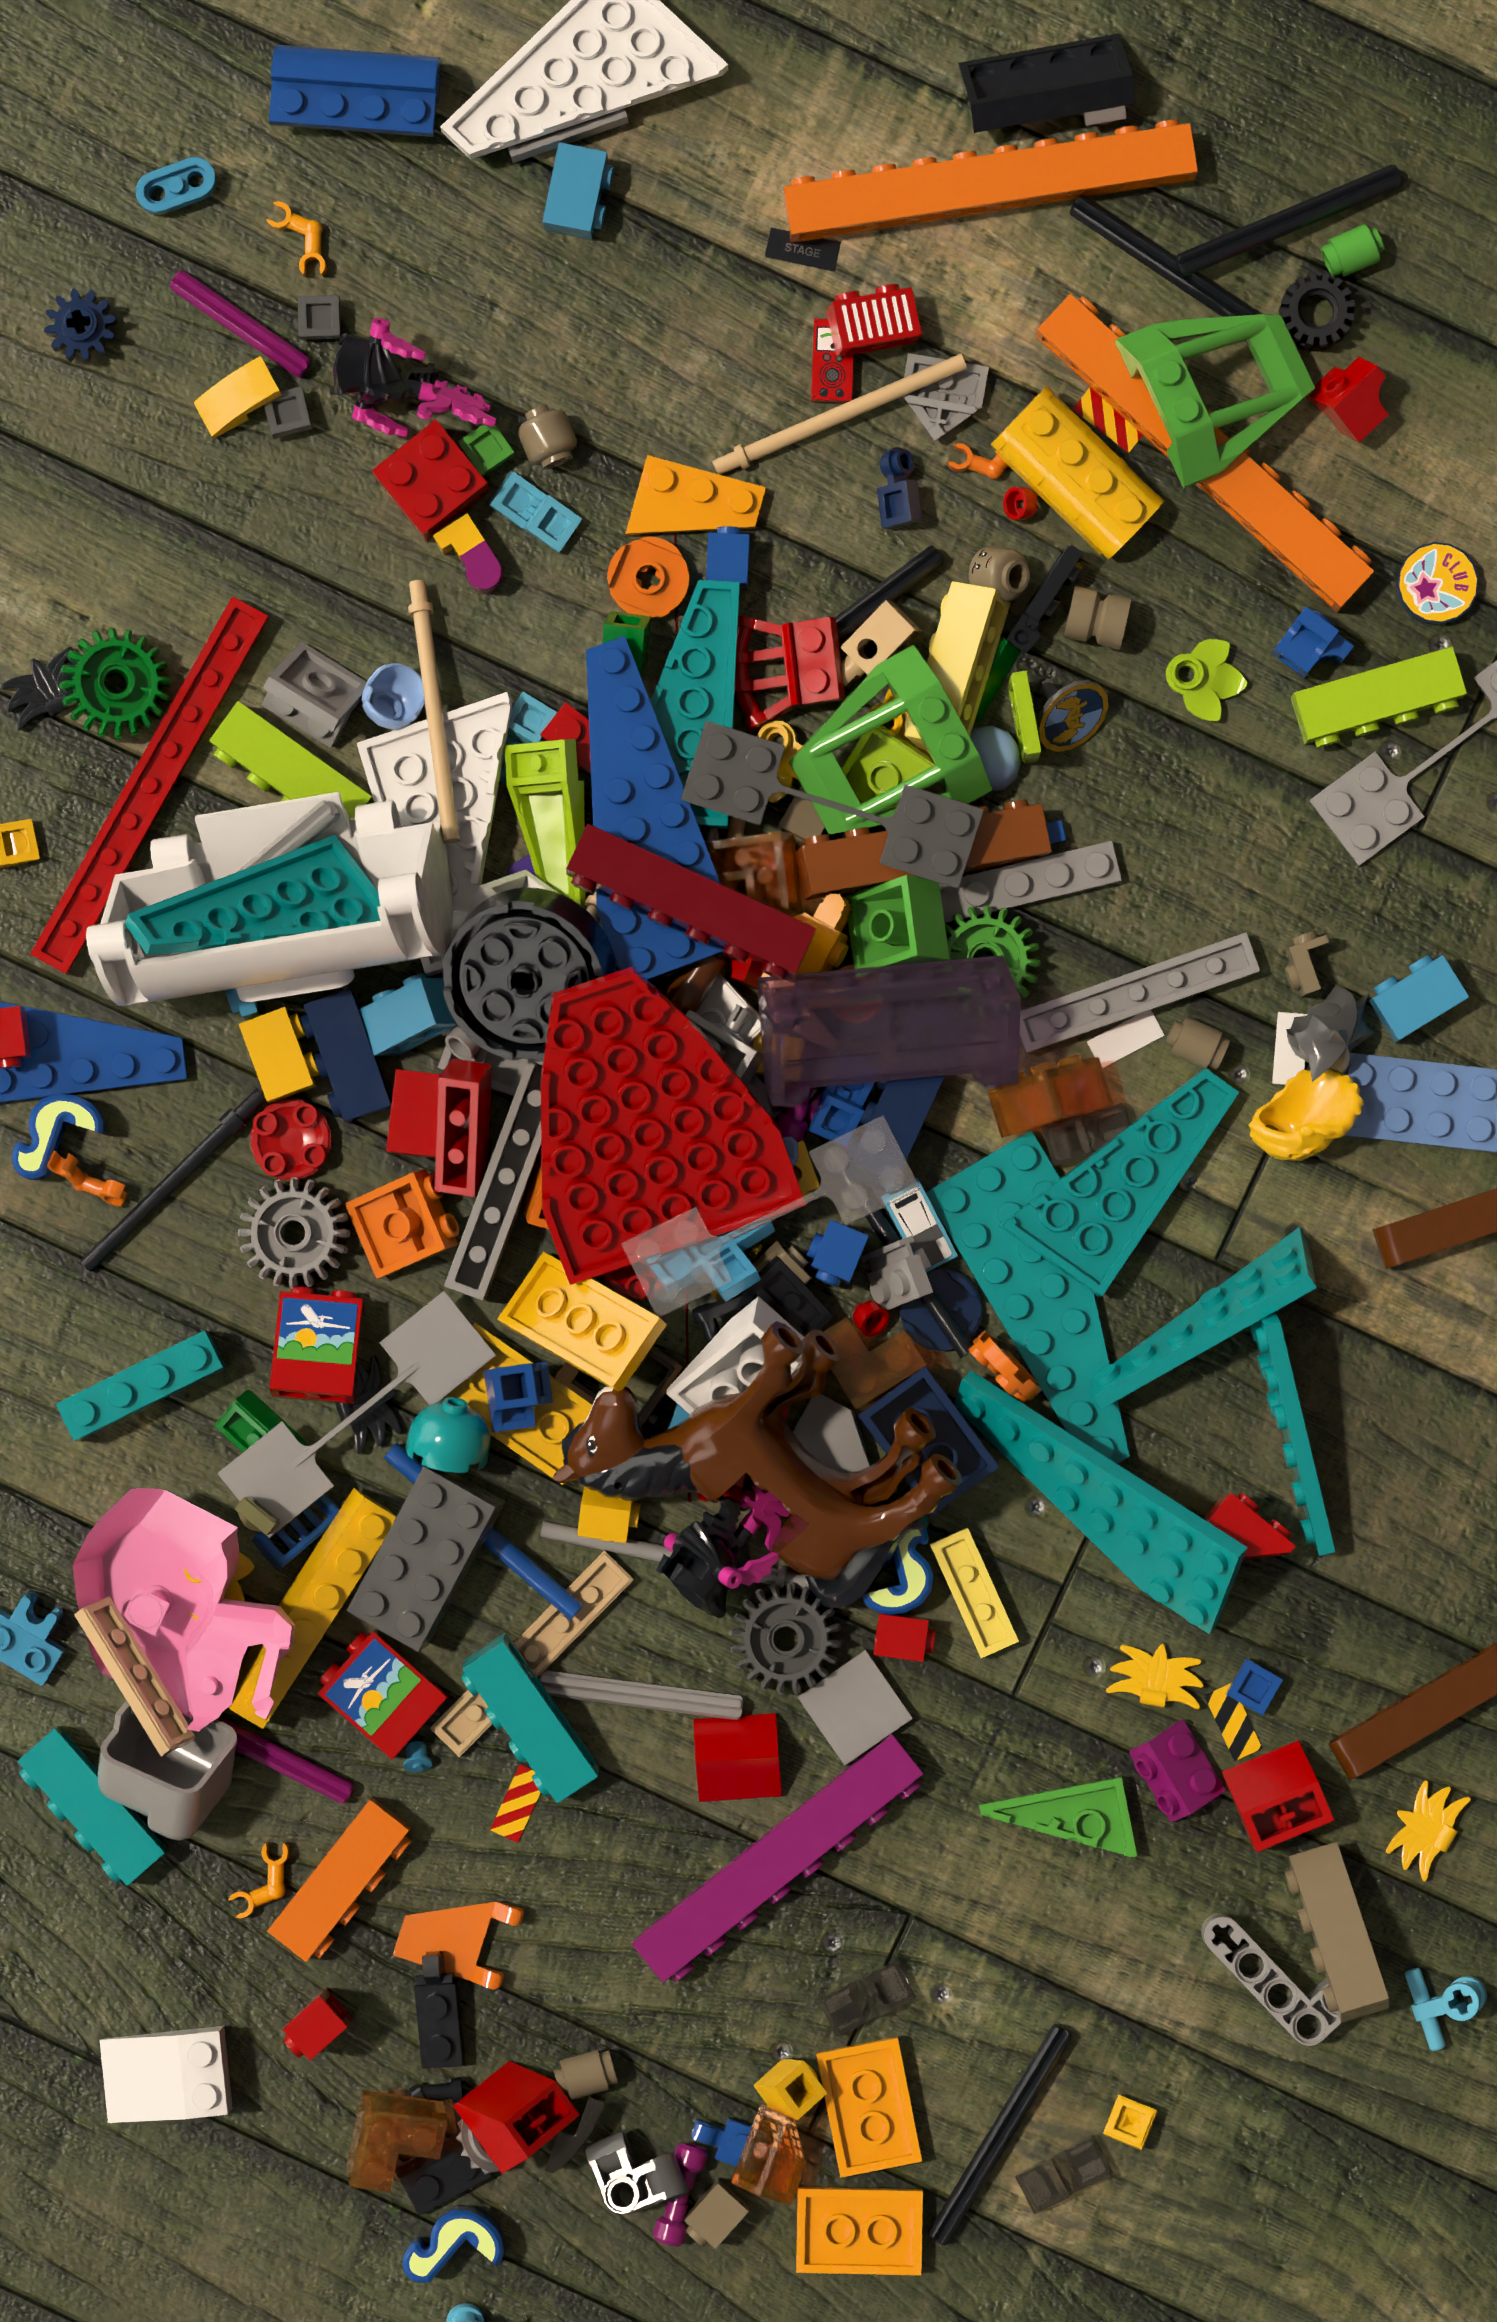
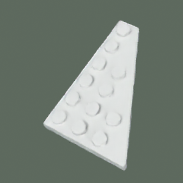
M570 0L440 128L441 132L471 160L723 76L728 71V64L660 0Z
M508 692L443 713L460 841L456 843L446 844L452 890L451 938L465 921L477 891L482 884L504 757V746L506 745L513 705L511 695ZM427 719L357 743L374 803L394 800L398 808L402 827L440 821ZM444 955L421 958L424 972L428 977L443 972L442 962Z

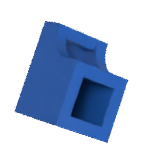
M1306 606L1275 647L1272 655L1305 678L1313 666L1319 662L1334 661L1341 664L1354 645L1337 634L1339 630L1333 626L1334 624L1326 616L1316 610L1312 611Z
M547 1362L528 1363L484 1371L492 1433L536 1426L535 1406L553 1403Z

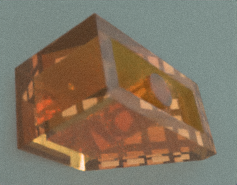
M760 2104L731 2183L759 2197L791 2205L806 2167L795 2119Z

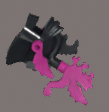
M374 318L369 338L344 333L341 336L339 345L342 346L336 355L333 368L334 386H329L330 394L357 397L352 413L354 420L366 422V425L372 426L374 430L382 431L388 435L395 434L407 437L408 428L394 422L386 415L379 414L372 405L382 403L387 399L401 400L402 398L413 397L427 401L421 403L418 407L417 416L421 419L430 420L432 412H447L451 407L452 413L459 416L461 420L470 421L476 425L495 426L496 418L484 413V411L490 410V405L485 403L480 394L475 393L474 397L466 394L467 387H461L458 384L455 388H448V381L440 382L437 380L439 371L433 363H428L426 368L414 365L411 357L424 360L426 352L411 345L406 340L391 334L389 330L390 322L388 320ZM398 354L408 359L403 361L399 358Z
M756 1485L751 1486L755 1491L754 1499L750 1500L748 1495L742 1494L743 1501L739 1502L731 1496L725 1497L721 1495L717 1498L721 1503V1508L717 1514L712 1515L705 1511L703 1512V1521L701 1523L695 1521L684 1528L680 1535L670 1533L664 1540V1547L671 1551L672 1554L670 1557L663 1554L656 1571L665 1574L680 1594L695 1607L717 1618H723L726 1614V1596L729 1588L734 1589L740 1583L748 1586L753 1582L760 1583L764 1576L771 1574V1568L779 1558L778 1554L772 1552V1545L781 1530L782 1524L777 1514L788 1517L790 1513L768 1490L762 1492V1489ZM751 1507L750 1512L746 1514L736 1528V1523L739 1521L738 1516L741 1514L740 1508ZM763 1524L767 1528L765 1545L772 1553L760 1559L749 1561V1546L746 1543Z

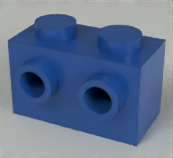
M830 1220L824 1236L819 1233L815 1234L806 1256L813 1259L811 1269L818 1271L815 1279L836 1288L839 1287L841 1281L849 1284L869 1236Z

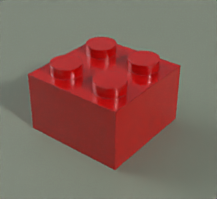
M436 419L371 470L376 481L426 542L490 492L488 483Z

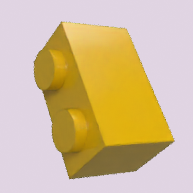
M282 1007L238 1024L267 1102L271 1104L317 1087L314 1077L320 1074L313 1053L305 1054L299 1038L305 1037L306 1034L298 1013L290 1015L289 1010L286 1007Z

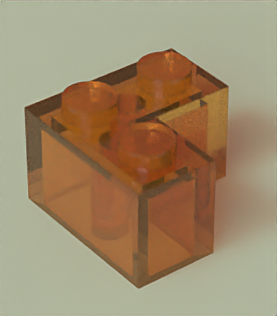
M775 832L705 842L721 885L746 882L748 897L791 917L803 914L794 834Z
M1076 1054L1058 1060V1067L1055 1066L1054 1060L1030 1067L1032 1075L1027 1077L1025 1071L1002 1077V1086L987 1091L1001 1138L1024 1133L1060 1120L1080 1116L1113 1105L1099 1057L1082 1061L1081 1055Z
M847 1317L824 1331L839 1347L842 1357L830 1370L855 1409L860 1408L926 1366V1363L905 1330L870 1352Z
M362 2090L346 2166L349 2187L391 2193L398 2154L440 2160L448 2122L444 2102Z

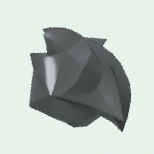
M1335 985L1322 1003L1308 1007L1307 1016L1294 1017L1291 1028L1286 1029L1288 1042L1295 1055L1310 1064L1312 1082L1329 1068L1343 1073L1349 1066L1351 1050L1375 1033L1363 1019L1368 994L1355 1001L1354 996L1349 991Z

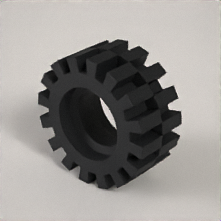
M1312 272L1307 277L1303 278V276H1300L1295 280L1294 284H1290L1281 301L1279 315L1282 316L1292 339L1298 343L1297 347L1301 349L1309 347L1311 348L1310 351H1318L1319 348L1327 350L1332 348L1333 344L1341 342L1346 333H1348L1355 316V301L1351 300L1350 295L1352 292L1349 287L1344 288L1341 285L1343 281L1338 277L1334 280L1330 278L1329 273L1323 272L1321 276L1316 275V272ZM1321 297L1330 303L1333 315L1329 323L1321 327H1314L1304 321L1301 307L1307 299Z

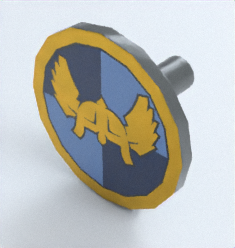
M1090 680L1074 681L1059 690L1053 683H1045L1040 688V694L1047 702L1040 711L1036 723L1039 740L1047 749L1056 752L1071 750L1086 742L1096 733L1105 720L1109 707L1107 693L1098 683Z

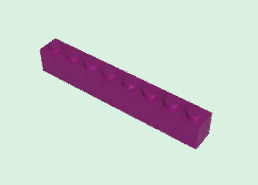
M891 1733L633 1939L632 1945L662 1983L670 1977L674 1982H677L694 1968L690 1961L704 1951L709 1956L727 1941L723 1934L736 1925L739 1930H742L756 1919L759 1913L755 1909L767 1899L772 1904L777 1902L792 1889L788 1884L789 1881L799 1873L804 1878L808 1877L824 1864L820 1857L829 1849L834 1847L839 1852L857 1837L853 1832L855 1828L864 1821L869 1826L873 1825L889 1811L885 1804L897 1795L903 1800L922 1785L918 1778L923 1775V1771Z

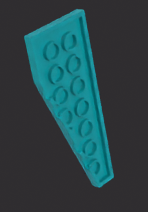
M1032 1130L927 1191L926 1195L1013 1344L1038 1382L1037 1384L1042 1387L1044 1396L1065 1431L1118 1464L1130 1457L1118 1401L1100 1410L1092 1398L1091 1379L1094 1378L1100 1369L1110 1365L1094 1293L999 1227L1001 1223L1060 1179Z
M970 1370L961 1380L954 1402L956 1409L1140 1590L1150 1595L1155 1601L1162 1603L1184 1617L1189 1623L1210 1634L1220 1621L1248 1547Z

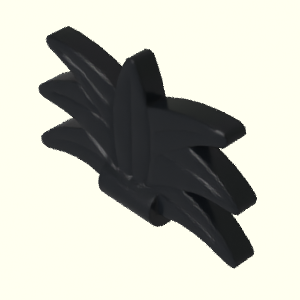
M68 647L57 654L46 667L35 658H32V674L15 677L2 683V690L18 689L7 705L6 709L8 712L28 705L17 722L16 728L18 731L23 730L28 723L38 716L48 713L52 718L72 707V705L65 707L62 703L63 698L73 694L72 691L59 690L60 682L72 680L71 677L60 673L62 665L76 666L74 663H66L68 660L67 653L70 650L74 651L72 647Z
M376 1356L371 1357L369 1374L359 1362H356L355 1404L335 1402L341 1422L382 1390L380 1389V1368ZM395 1389L391 1390L350 1423L355 1435L356 1453L358 1455L362 1452L365 1445L367 1427L372 1432L378 1447L382 1445L384 1439L385 1422L397 1434L401 1433L396 1416L386 1404L396 1394Z

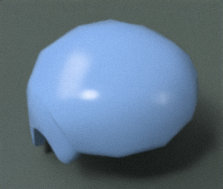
M398 662L379 667L367 680L362 692V707L366 715L378 726L391 730H397L410 725L418 718L425 705L421 676L412 667Z
M989 725L974 728L971 731L970 738L980 755L993 789L988 793L1005 790L1017 779L1021 766V755L1018 745L1009 732Z

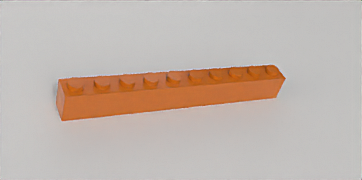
M1166 120L1156 123L1155 129L1139 131L1138 126H1127L1116 129L1115 135L1099 137L1097 132H1088L1076 135L1074 141L1059 144L1058 139L1050 138L1035 142L1033 148L1018 150L1017 145H1004L993 149L994 154L977 156L976 151H966L953 155V160L937 162L936 158L927 157L917 159L912 162V166L896 169V164H882L873 167L872 173L856 175L855 170H843L831 174L832 179L815 181L813 176L795 178L791 180V185L784 186V200L791 243L1077 199L1080 195L1092 197L1195 181L1198 169L1190 123L1180 125L1179 120Z
M1070 293L1040 325L1035 337L1169 459L1167 450L1172 441L1141 375L1131 378L1115 344V340L1125 336V334L1117 326L1111 324L1107 327L1096 317L1099 311L1086 298L1081 296L1078 300ZM1219 428L1214 429L1217 448L1235 436L1232 435L1228 438ZM1246 449L1222 473L1196 483L1197 486L1336 613L1373 574L1374 570L1369 566L1372 563L1371 559L1358 547L1353 546L1350 549L1339 539L1342 534L1338 528L1329 520L1323 518L1319 521L1308 511L1311 508L1309 502L1295 490L1291 493L1286 491L1278 483L1281 480L1280 476L1269 465L1262 463L1259 466L1248 456L1251 452L1250 449Z

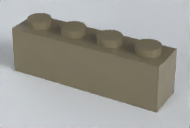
M1330 1843L1289 1856L1290 1869L1284 1871L1286 1882L1291 1895L1299 1893L1303 1908L1298 1909L1297 1914L1303 1933L1311 1932L1316 1945L1315 1948L1310 1949L1315 1970L1317 1973L1325 1972L1329 1987L1323 1988V1994L1329 2012L1337 2011L1342 2023L1388 2009L1389 1997L1338 1843Z

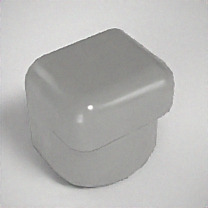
M126 1700L115 1714L113 1730L100 1747L98 1766L99 1789L108 1799L148 1816V1827L152 1831L169 1839H188L197 1832L228 1791L233 1775L237 1734L231 1726L216 1719L203 1727L199 1732L193 1731L196 1738L190 1743L160 1756ZM183 1715L188 1725H190L193 1719Z

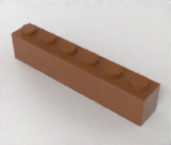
M1027 799L1017 800L1004 804L1005 810L989 812L988 806L978 807L984 809L964 872L1025 862L1045 857L1051 853L1042 803L1029 806ZM869 827L858 828L845 832L846 838L831 841L829 834L813 836L805 839L806 845H802L795 852L805 901L823 898L830 893L845 894L861 891L904 875L916 876L879 864L887 840V830L870 833Z

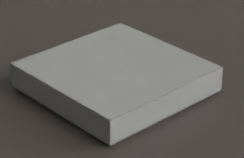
M866 1650L843 1664L826 1678L816 1683L815 1687L809 1688L797 1696L844 1766L913 1719Z

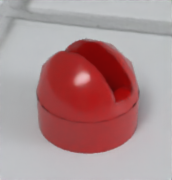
M1027 487L1010 488L1005 493L1003 499L1005 514L1012 520L1030 519L1039 509L1037 494ZM1024 501L1023 508L1019 509V502Z
M867 1300L864 1304L859 1303L856 1305L852 1318L855 1326L865 1336L872 1337L878 1335L886 1328L889 1322V1313L877 1302Z

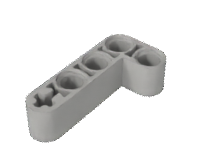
M1222 1913L1212 1914L1206 1918L1201 1928V1935L1205 1944L1296 2041L1307 2046L1317 2045L1341 2024L1338 2012L1330 2013L1325 2001L1323 1988L1329 1987L1327 1979L1322 1980L1306 1996L1234 1919ZM1217 1924L1222 1928L1230 1925L1231 1927L1227 1931L1230 1938L1237 1945L1240 1944L1242 1939H1245L1246 1943L1238 1946L1232 1952L1222 1940L1211 1941L1215 1937L1212 1929ZM1232 1952L1230 1958L1227 1959L1225 1955ZM1249 1953L1257 1954L1261 1960L1259 1970L1251 1975L1240 1972V1959ZM1275 1984H1285L1289 1988V1998L1282 2005H1274L1268 2001V1992ZM1306 2014L1315 2015L1318 2018V2028L1316 2031L1306 2036L1298 2033L1297 2022L1300 2017Z

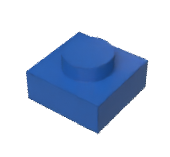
M1245 1658L1225 1694L1263 1716L1283 1679Z

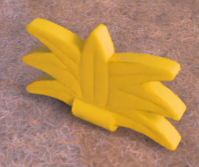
M1164 1644L1159 1645L1153 1657L1140 1649L1127 1645L1120 1646V1650L1133 1660L1115 1664L1110 1668V1671L1127 1675L1130 1679L1114 1683L1106 1689V1693H1132L1140 1697L1139 1703L1163 1708L1166 1701L1180 1702L1196 1710L1200 1708L1196 1699L1181 1688L1182 1686L1203 1687V1683L1195 1675L1185 1670V1668L1201 1664L1200 1659L1180 1657L1167 1660Z
M1423 1781L1418 1790L1413 1812L1397 1811V1815L1406 1826L1392 1838L1385 1850L1387 1854H1390L1396 1848L1403 1845L1401 1859L1404 1870L1409 1868L1413 1859L1420 1853L1419 1871L1423 1881H1426L1428 1878L1429 1869L1434 1857L1440 1850L1447 1853L1458 1831L1453 1829L1455 1819L1471 1800L1470 1797H1464L1454 1801L1444 1809V1804L1451 1788L1449 1786L1442 1788L1428 1799V1781Z

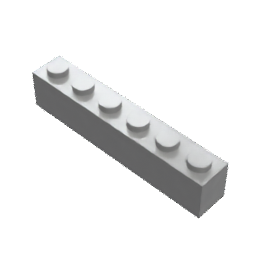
M528 1059L444 1284L447 1288L482 1301L487 1299L541 1152L540 1081L543 1061L537 1062V1059Z

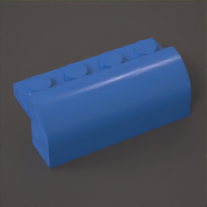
M276 45L271 66L272 87L269 123L270 125L434 137L436 104H439L441 57Z

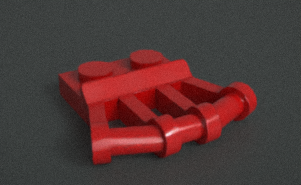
M738 615L734 695L747 718L744 724L749 732L761 729L768 722L775 721L794 708L845 700L836 618L824 617L778 625ZM753 629L782 637V647L747 652ZM784 659L786 675L750 681L748 665ZM787 687L788 696L764 711L760 710L752 694Z

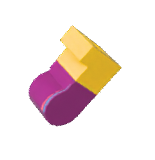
M468 513L433 535L436 544L443 554L454 549L466 568V577L474 591L481 594H489L495 592L500 587L503 581V572L500 564Z

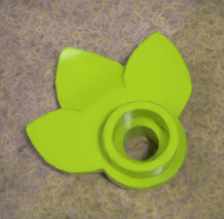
M1207 639L1199 642L1190 654L1177 655L1169 662L1166 668L1165 676L1169 687L1174 692L1183 696L1185 707L1192 715L1205 721H1219L1221 718L1220 700L1233 697L1247 687V681L1239 670L1225 662L1230 650L1229 642L1219 639ZM1181 668L1192 670L1194 676L1191 681L1184 682L1179 678L1178 672Z

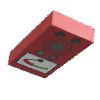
M814 318L811 402L847 403L852 400L854 354L836 358L828 319Z

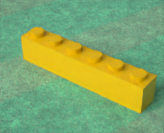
M353 1488L278 1605L295 1624L294 1644L280 1661L270 1693L274 1704L268 1719L266 1720L256 1715V1709L252 1704L266 1653L263 1644L252 1645L241 1662L232 1705L228 1707L230 1710L264 1729L381 1547L397 1517L388 1508Z

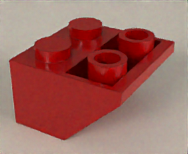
M1229 1493L1220 1497L1203 1518L1248 1547L1243 1560L1282 1556L1291 1553L1296 1547L1288 1540L1292 1534L1277 1521L1272 1519L1269 1523L1256 1513L1260 1509L1258 1505L1243 1493H1239L1238 1496Z
M1299 1740L1221 1771L1252 1848L1256 1852L1334 1821L1319 1782Z
M510 2061L502 2065L453 2105L502 2174L533 2155L579 2116V2113L556 2081Z

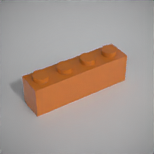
M372 1797L267 1932L305 1962L313 1954L320 1959L335 1940L329 1933L338 1921L346 1926L360 1908V1905L355 1900L365 1888L371 1893L386 1875L380 1868L388 1857L392 1856L397 1860L412 1840L406 1834L412 1827Z

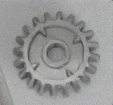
M292 1177L290 1180V1190L285 1191L282 1180L278 1179L274 1181L277 1194L272 1196L271 1192L263 1186L259 1189L260 1194L265 1199L262 1204L253 1198L249 1199L248 1204L257 1211L254 1216L248 1213H242L240 1216L243 1221L252 1223L251 1229L238 1230V1236L251 1237V1243L242 1245L240 1250L242 1253L255 1251L256 1255L249 1259L247 1265L253 1268L262 1262L265 1266L258 1275L261 1279L265 1280L272 1271L276 1272L273 1279L274 1286L280 1287L284 1277L289 1276V1286L293 1289V1287H298L299 1285L298 1276H303L307 1287L314 1286V1279L311 1273L316 1271L319 1277L326 1280L329 1278V1274L323 1266L327 1262L334 1268L340 1267L341 1263L331 1256L334 1250L346 1254L348 1251V1247L337 1244L338 1237H350L351 1232L349 1230H338L337 1224L348 1220V1215L343 1213L334 1216L332 1211L339 1208L341 1201L336 1198L326 1204L324 1200L330 1193L328 1188L323 1187L316 1196L313 1195L315 1181L308 1180L304 1191L299 1190V1179ZM291 1222H300L305 1228V1237L299 1244L290 1245L284 1239V1229Z

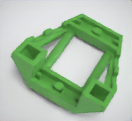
M1258 314L1175 320L1152 324L1115 340V344L1131 378L1141 375L1172 443L1167 450V455L1183 489L1222 473L1246 449L1248 450L1264 433L1283 419L1315 389L1281 315ZM1206 335V336H1203V337H1200V338H1197V339H1193V340H1190V341H1187V342H1184V343H1181V344H1178V345H1174V344L1170 341V340H1176V339H1182V338H1188V337ZM1246 340L1270 393L1208 413L1183 360ZM1268 411L1217 448L1215 428Z
M914 645L877 664L861 684L841 703V706L789 760V764L805 793L884 818L890 817L895 813L897 807H890L898 804L904 784L924 790L940 781L946 793L939 794L940 796L965 804H969L993 790L980 755L940 681ZM888 685L895 698L894 700L840 728L881 689ZM907 712L935 765L860 804L832 751ZM810 801L828 834L882 825Z

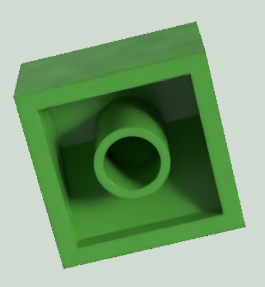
M904 875L845 896L849 903L852 904L851 909H853L850 912L851 915H848V927L855 976L863 977L916 971L950 960L938 882L923 877Z

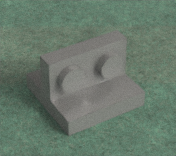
M301 642L268 676L263 687L267 694L261 705L331 748L338 741L351 712L362 701V692L366 681Z

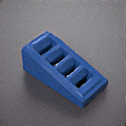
M326 1493L315 1501V1504L328 1517L325 1521L321 1522L309 1507L301 1512L314 1527L311 1533L307 1531L296 1517L288 1523L301 1539L298 1544L292 1540L283 1528L274 1534L289 1551L285 1555L278 1550L263 1532H260L252 1539L253 1544L277 1571L326 1531L340 1509Z

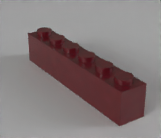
M588 823L566 868V875L572 877L571 884L589 893H594L595 888L611 895L609 901L614 905L631 911L633 906L649 912L647 919L665 928H670L672 923L687 930L685 933L687 938L705 946H708L709 941L725 947L723 953L726 956L742 963H746L748 958L763 965L762 972L784 981L786 976L795 979L816 933L817 928Z

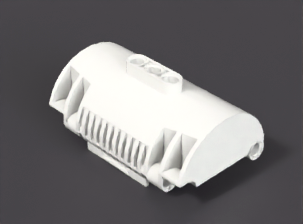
M340 792L196 815L195 822L202 843L194 844L190 834L153 839L150 847L153 868L115 874L101 923L89 926L86 932L89 956L94 963L98 978L110 999L118 1006L136 1005L235 988L241 1001L255 1002L343 987L354 979L353 969L440 956L446 953V948L452 934L453 909L450 870L446 844L443 843L441 821L402 827L398 808L394 800L358 805L355 808V817L350 818L348 811L344 808ZM324 800L331 801L340 812V817L309 844L336 835L379 893L381 906L377 907L380 921L192 952L147 955L125 926L129 913L236 873Z

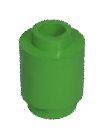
M1366 224L1328 239L1327 245L1320 247L1324 263L1332 277L1340 274L1346 277L1380 262L1379 253L1385 251L1377 229L1369 230Z

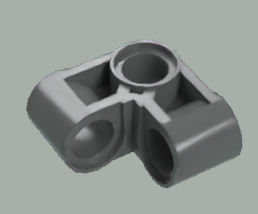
M625 2130L586 2146L587 2160L592 2172L596 2176L604 2202L615 2213H637L652 2206L675 2200L689 2193L674 2152L659 2156L643 2164H638L633 2148L624 2134ZM626 2183L634 2190V2199L628 2206L620 2199V2190Z

